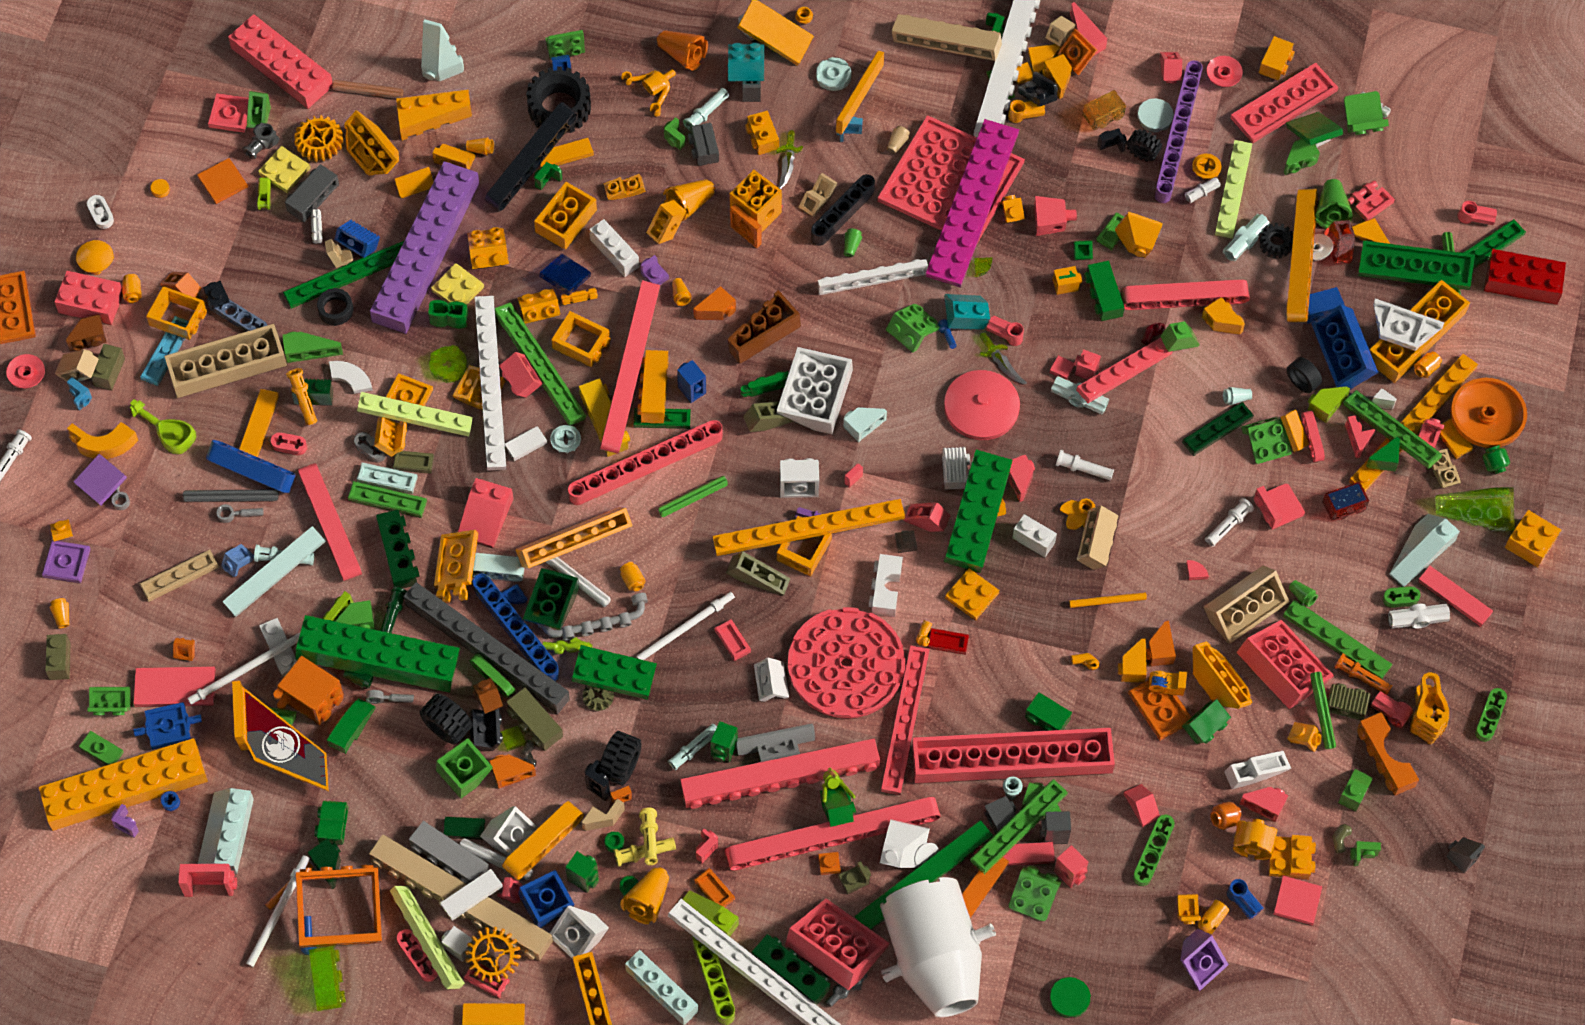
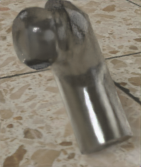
M527 740L520 752V759L533 764L535 767L537 761L532 756L535 743Z

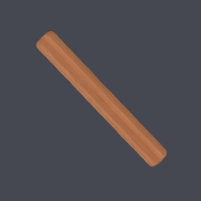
M334 80L332 88L335 91L395 99L403 98L404 91L401 88Z

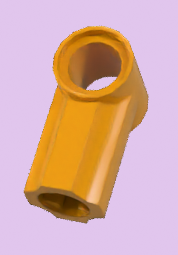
M1014 100L1009 107L1008 119L1013 123H1020L1026 118L1044 116L1045 105L1039 107L1031 101Z

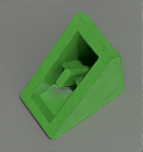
M249 91L247 127L254 128L261 122L267 123L271 109L268 93Z

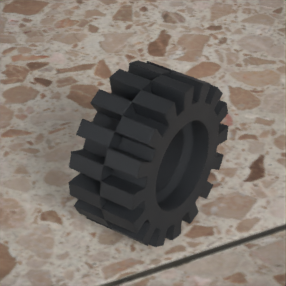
M1141 129L1134 130L1126 146L1131 154H1135L1134 157L1137 158L1138 156L1139 160L1144 159L1145 162H1148V160L1152 162L1160 152L1162 143H1160V139H1156V135H1151L1150 131L1147 133L1144 129L1143 131Z
M1275 223L1274 226L1272 224H1269L1268 227L1266 226L1260 238V249L1263 248L1262 252L1264 254L1268 252L1267 256L1273 255L1274 259H1276V256H1279V259L1283 255L1286 257L1291 252L1293 246V231H1289L1290 227L1284 228L1285 224L1282 223L1281 226H1278V223ZM1280 237L1284 240V243L1282 245H1275L1270 241V238Z

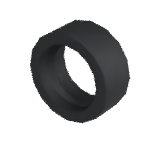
M328 289L319 296L317 301L319 316L328 325H342L352 317L354 311L352 299L348 292L343 289ZM334 299L343 300L346 303V309L339 314H328L324 310L326 303Z
M1298 357L1287 367L1289 379L1302 392L1311 393L1322 383L1320 372L1306 358Z

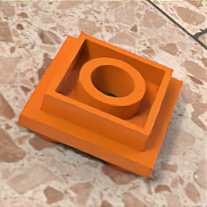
M1074 29L1057 55L1064 54L1072 70L1077 75H1080L1097 52V49L1077 29ZM1074 48H1077L1078 54L1076 57L1073 54Z

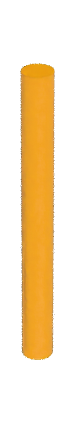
M1143 592L1069 600L1070 608L1141 601L1147 600V594Z

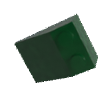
M541 568L523 620L561 630L579 590L578 578Z

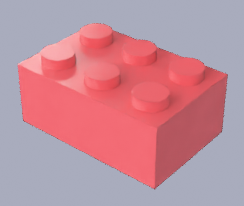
M66 271L54 303L58 313L78 318L100 315L102 323L112 325L123 297L120 282Z

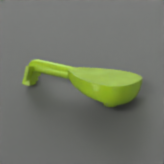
M135 399L131 401L130 409L132 416L135 417L138 414L156 426L157 435L166 450L173 454H183L192 446L196 440V431L189 423L175 419L159 420L143 409L145 406L140 400L136 401Z

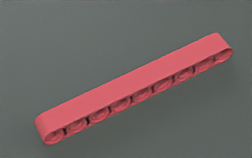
M717 420L709 421L572 482L568 487L569 501L574 505H581L719 443L723 437L722 424ZM713 430L718 431L715 434L711 433ZM695 438H700L701 440H700V441H694L693 439H695ZM677 446H683L684 448L678 449V448H676V447H677ZM661 453L667 454L666 456H659ZM643 461H649L650 463H648V464H643L642 462H643ZM628 468H629V469H632L631 472H626V471H624V470H626V469H628ZM610 476L616 477L615 479H612V480L607 479V478L610 477ZM592 484H597L598 486H597V487H591L590 485H592ZM581 492L579 495H574L573 493Z

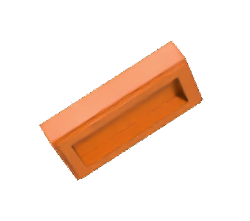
M710 868L694 879V883L709 900L723 907H726L735 900V896Z

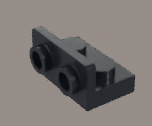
M1033 72V82H1027L1025 85L1018 87L1020 95L1039 107L1057 101V84L1038 72Z
M596 759L584 771L586 788L606 801L610 796L609 781L603 773L599 772L600 761Z

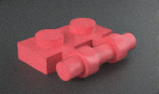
M1375 180L1364 184L1362 189L1358 192L1354 191L1348 198L1350 205L1357 203L1354 210L1365 221L1375 217L1393 204L1395 200L1383 187L1376 190L1375 188L1378 184ZM1366 194L1370 195L1366 199L1363 198V196H1365Z

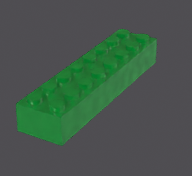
M305 615L296 647L295 660L298 661L303 656L316 665L354 673H363L373 677L450 693L460 648Z

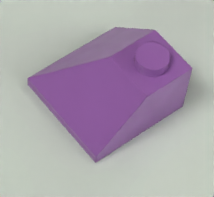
M1197 928L1183 941L1181 962L1197 990L1200 991L1229 964L1211 934Z

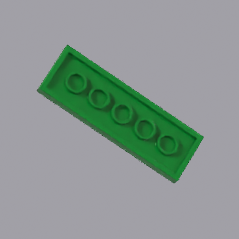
M1363 240L1358 276L1433 286L1443 280L1451 288L1470 290L1475 254Z

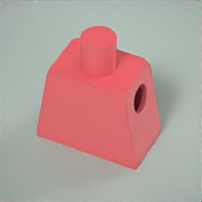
M1035 196L1036 236L1063 232L1066 229L1067 221H1076V210H1066L1065 200Z

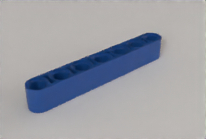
M486 574L476 575L473 579V587L477 597L530 664L556 682L559 678L557 662ZM481 583L486 584L485 587H478ZM491 598H497L494 602L489 601ZM502 612H508V613H509V614L506 615V616L500 615ZM514 626L520 627L518 630H512L511 628ZM526 640L531 641V643L528 645L523 644V642ZM536 655L543 656L541 659L534 658ZM548 669L555 670L553 673L550 674L545 672Z

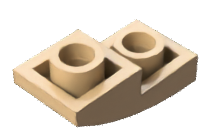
M1447 449L1440 450L1439 452L1442 454V457L1432 466L1439 484L1442 488L1460 484L1461 481L1456 466L1452 465Z

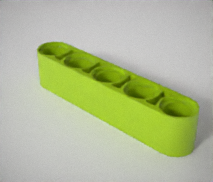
M692 936L693 946L717 1020L723 1025H729L734 1021L735 1007L718 955ZM704 954H711L713 956L710 960L702 958ZM711 972H716L719 976L712 979L708 975ZM717 991H723L725 993V995L720 998L716 997L714 994ZM723 1010H729L731 1012V1014L726 1017L722 1016L720 1013Z

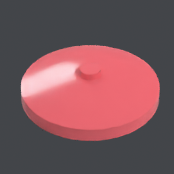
M987 370L970 371L956 378L949 386L944 401L945 415L950 425L961 435L974 440H991L1007 433L1016 423L1020 409L1019 396L1013 384L1004 376Z

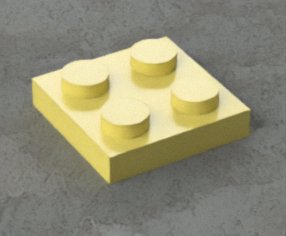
M281 146L259 169L258 173L263 178L268 177L272 184L288 193L310 170V164Z
M455 263L431 287V290L447 303L463 302L468 304L484 288V284Z

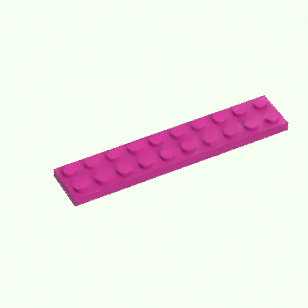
M984 119L926 271V277L961 288L1018 137L1019 129Z

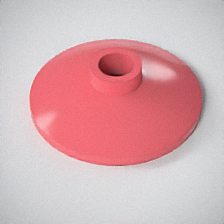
M1230 56L1215 57L1207 66V76L1217 86L1231 87L1236 85L1242 78L1243 69L1241 64Z
M23 354L15 357L9 363L6 371L7 378L15 387L31 388L43 379L45 367L37 356Z

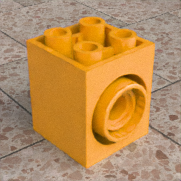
M753 170L729 193L730 207L734 204L740 207L762 226V232L782 213V190L756 170Z

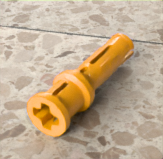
M295 368L288 371L286 376L290 379L291 391L297 396L305 424L312 425L317 422V418L308 396V384L304 382L303 370Z

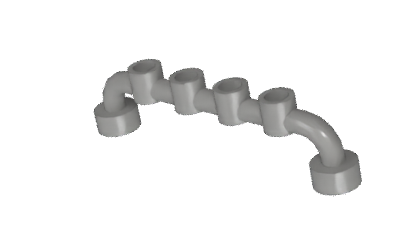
M638 593L631 597L633 606H637V610L631 613L624 612L618 616L603 617L593 622L586 621L580 625L564 626L561 630H553L550 627L537 625L538 628H543L548 636L553 638L563 637L564 641L572 640L575 638L574 634L582 632V636H590L594 634L593 629L601 628L602 632H607L613 629L612 625L620 623L622 628L632 625L631 620H635L643 614L645 604L648 602L646 593Z

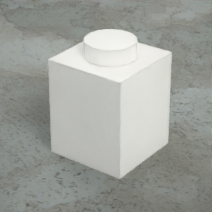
M455 926L451 930H447L442 936V946L444 949L463 962L467 957L465 951L472 950L471 947L467 946V943L474 944L472 938Z

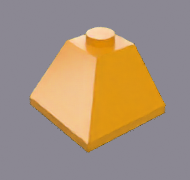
M1128 211L1115 227V232L1129 253L1135 254L1137 257L1146 258L1155 245L1163 223Z

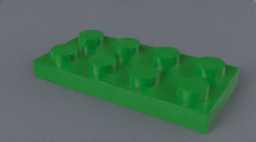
M581 645L572 682L648 700L657 663Z

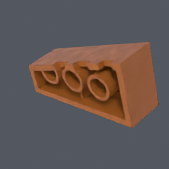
M777 290L770 301L767 300L763 307L757 313L755 312L746 324H743L728 338L729 352L739 364L743 363L800 328V313Z

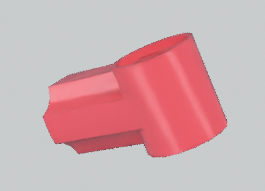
M1465 201L1457 216L1459 221L1464 224L1477 222L1494 225L1497 211L1494 208L1477 206L1473 201Z
M997 316L991 317L986 331L1006 339L1008 344L1012 346H1018L1022 343L1024 328L1020 323H1010Z
M1381 691L1371 704V707L1382 712V714L1388 717L1389 722L1398 728H1402L1413 713V709L1408 704L1397 702Z

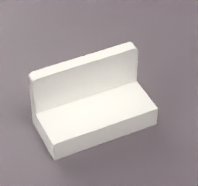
M766 658L754 664L759 701L766 702L775 696L784 699L789 697L783 661Z

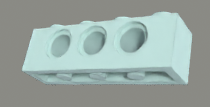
M641 950L636 952L625 963L626 972L682 1025H685L698 1013V1004Z

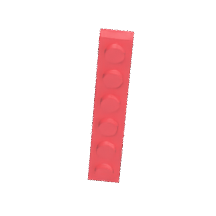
M1160 337L1080 384L1076 391L1087 403H1090L1168 357L1173 351H1167Z

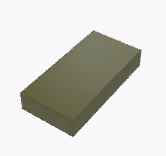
M410 451L398 452L395 454L393 469L431 474L434 454Z

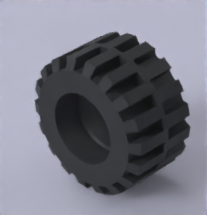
M438 693L434 694L419 711L421 719L433 733L442 740L454 745L473 726L469 716L459 705L450 698Z
M619 730L616 731L604 750L599 765V772L603 773L609 781L623 786L631 777L641 752V740Z

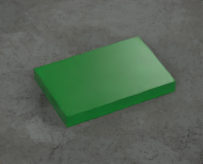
M1319 111L1286 122L1287 129L1309 145H1314L1343 134V128Z

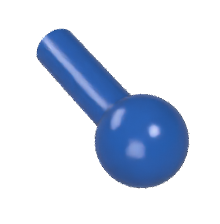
M947 319L940 320L938 322V331L944 333L951 349L956 348L957 344L951 333L952 328H948Z
M304 916L305 937H312L311 916ZM317 947L301 948L302 953L305 955H312L317 950Z

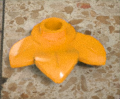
M1087 498L1079 502L1070 500L1060 507V511L1068 515L1066 521L1067 529L1076 530L1082 525L1085 528L1088 511L1082 508H1095L1092 500Z

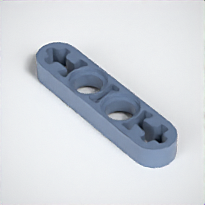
M207 299V304L211 311L245 332L254 330L256 327L268 326L265 321L230 299V302L222 305V308L219 306L212 309ZM228 308H234L236 310L235 313L231 315L226 314L225 311ZM243 317L250 318V322L247 324H242L240 320Z

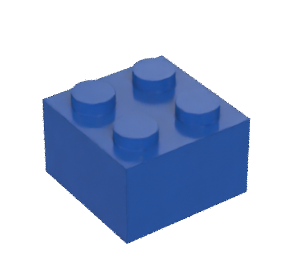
M556 870L519 888L518 895L533 923L540 928L559 919L568 906L574 907L575 905Z

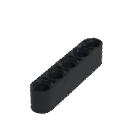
M869 174L862 175L813 224L811 228V241L817 246L824 245L869 200L875 190V179Z

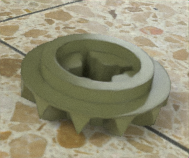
M587 685L583 691V702L591 710L602 711L612 704L614 692ZM594 692H602V698L597 697L595 699Z

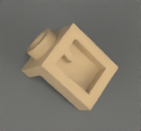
M332 239L325 241L326 252L336 268L353 261L350 249L341 250L338 244L335 245Z

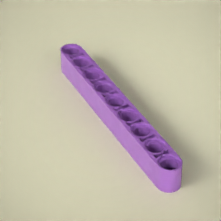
M1196 60L1188 62L1155 191V199L1159 203H1167L1171 199L1202 73V64Z

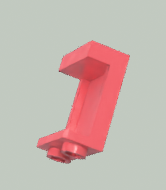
M180 864L179 886L184 897H193V885H225L228 895L233 896L234 890L237 889V877H235V873L231 870L229 864Z

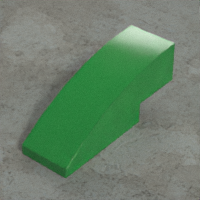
M358 698L345 712L327 739L328 746L346 754L353 741L358 739L376 706Z

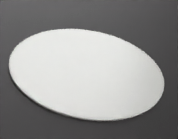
M926 843L917 850L915 862L918 867L939 852L937 845Z

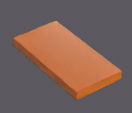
M25 271L0 275V344L35 338L36 334Z

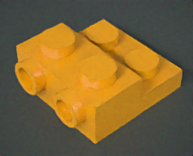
M1276 836L1274 850L1269 859V876H1287L1309 880L1311 873H1315V861H1312V854H1315L1316 842H1312V836Z

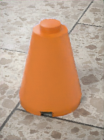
M664 30L657 36L658 47L689 70H696L700 67L701 63L699 62L701 58L705 59L708 50V42L702 35Z

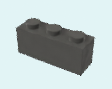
M320 164L310 172L309 177L298 185L297 190L286 198L287 212L305 222L311 216V211L313 209L316 210L339 186L338 176Z

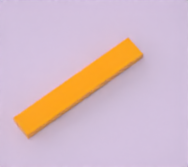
M877 51L837 117L836 133L843 134L884 66V52Z

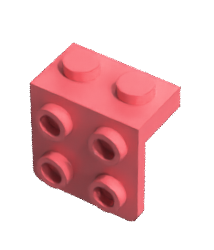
M1283 484L1269 491H1266L1264 486L1257 488L1254 496L1255 504L1260 508L1265 521L1272 530L1304 516L1305 511L1289 484Z

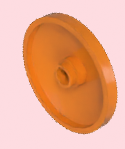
M1477 378L1465 383L1458 389L1451 403L1450 415L1455 429L1468 442L1484 448L1498 445L1503 447L1515 441L1522 433L1527 421V408L1520 393L1508 383L1495 378Z

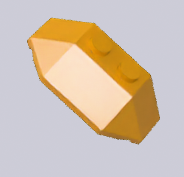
M355 110L344 123L347 151L367 175L388 174L399 162V151L376 124Z
M1207 641L1194 645L1193 675L1207 692L1210 699H1217L1222 706L1235 709L1251 705L1252 700L1250 699L1249 688L1226 657L1212 648Z

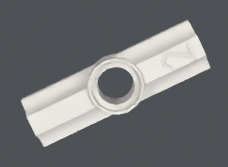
M1415 604L1408 609L1393 610L1388 613L1389 624L1392 629L1409 626L1419 629L1432 623L1450 620V611L1447 604L1432 606Z

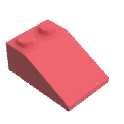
M476 478L469 493L458 532L476 530L478 532L477 543L494 548L513 501L512 489Z

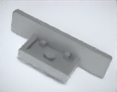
M807 724L737 738V753L741 756L758 752L760 762L798 755L800 751L797 744L815 741L814 725Z

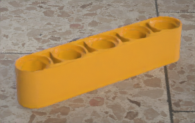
M565 802L506 858L502 868L515 879L520 880L581 822L584 813L571 802Z

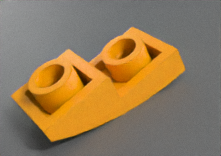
M640 174L624 180L618 177L603 183L608 200L623 199L646 192Z

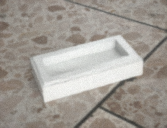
M538 426L505 443V448L513 460L516 461L547 444V440Z

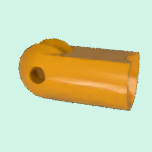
M1215 899L1201 920L1198 921V928L1212 934L1228 914L1229 908L1221 901Z

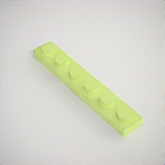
M1234 141L1215 231L1216 236L1233 239L1253 143Z
M361 392L357 408L358 412L468 437L473 419L470 416Z
M394 886L390 890L394 901L402 911L404 919L409 923L414 936L420 942L422 950L431 961V965L439 975L441 983L446 989H460L465 983L409 887Z

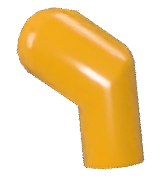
M923 620L916 637V643L923 647L928 646L930 642L927 636L932 626V623Z
M1090 653L1071 655L1072 665L1082 663L1090 670H1096L1099 667V661Z

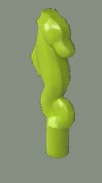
M577 637L570 640V643L558 640L555 643L543 641L542 644L546 650H553L556 654H562L564 650L569 653L577 652L581 645L593 648L592 644L580 641Z

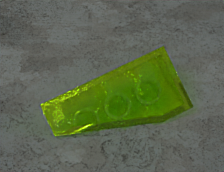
M1496 487L1435 495L1436 515L1458 521H1466L1472 525H1480L1493 531L1515 530L1514 487Z

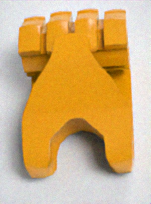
M1428 672L1422 676L1420 685L1417 686L1415 691L1416 709L1409 729L1412 734H1415L1431 745L1447 728L1449 707L1441 691L1439 676L1436 673ZM1426 679H1432L1434 686L1426 684Z

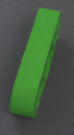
M477 653L469 660L471 665L486 680L489 678L493 680L498 691L505 698L508 699L516 692L514 687L481 655Z
M1500 688L1491 690L1475 731V735L1480 741L1487 742L1491 740L1497 728L1507 700L1506 692ZM1496 695H1499V696H1500V697H1499L1500 700L1498 701L1497 705L1495 706V705H1493V703H1494V701H1495V696H1496ZM1494 711L1497 717L1489 719L1486 716V712ZM1488 724V733L1484 735L1482 730Z

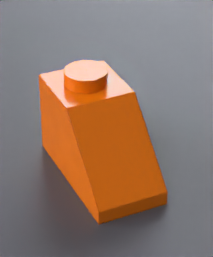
M172 271L160 283L162 287L164 286L195 298L198 297V292L202 289L188 272Z
M720 286L693 308L694 318L696 320H724L727 316H732L736 311V300Z
M1165 621L1149 641L1148 648H1146V660L1150 661L1151 667L1174 664L1176 655L1169 621Z
M498 755L493 760H490L498 789L536 776L533 764L512 755Z

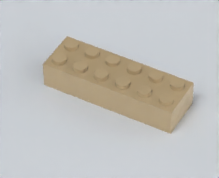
M274 324L165 356L177 398L287 366Z

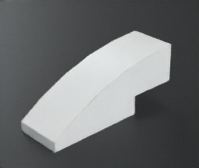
M1284 751L1252 757L1246 762L1232 764L1224 773L1231 789H1235L1279 775L1290 770L1291 767Z

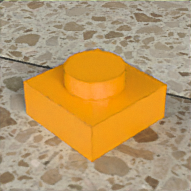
M69 519L50 524L54 542L73 536Z

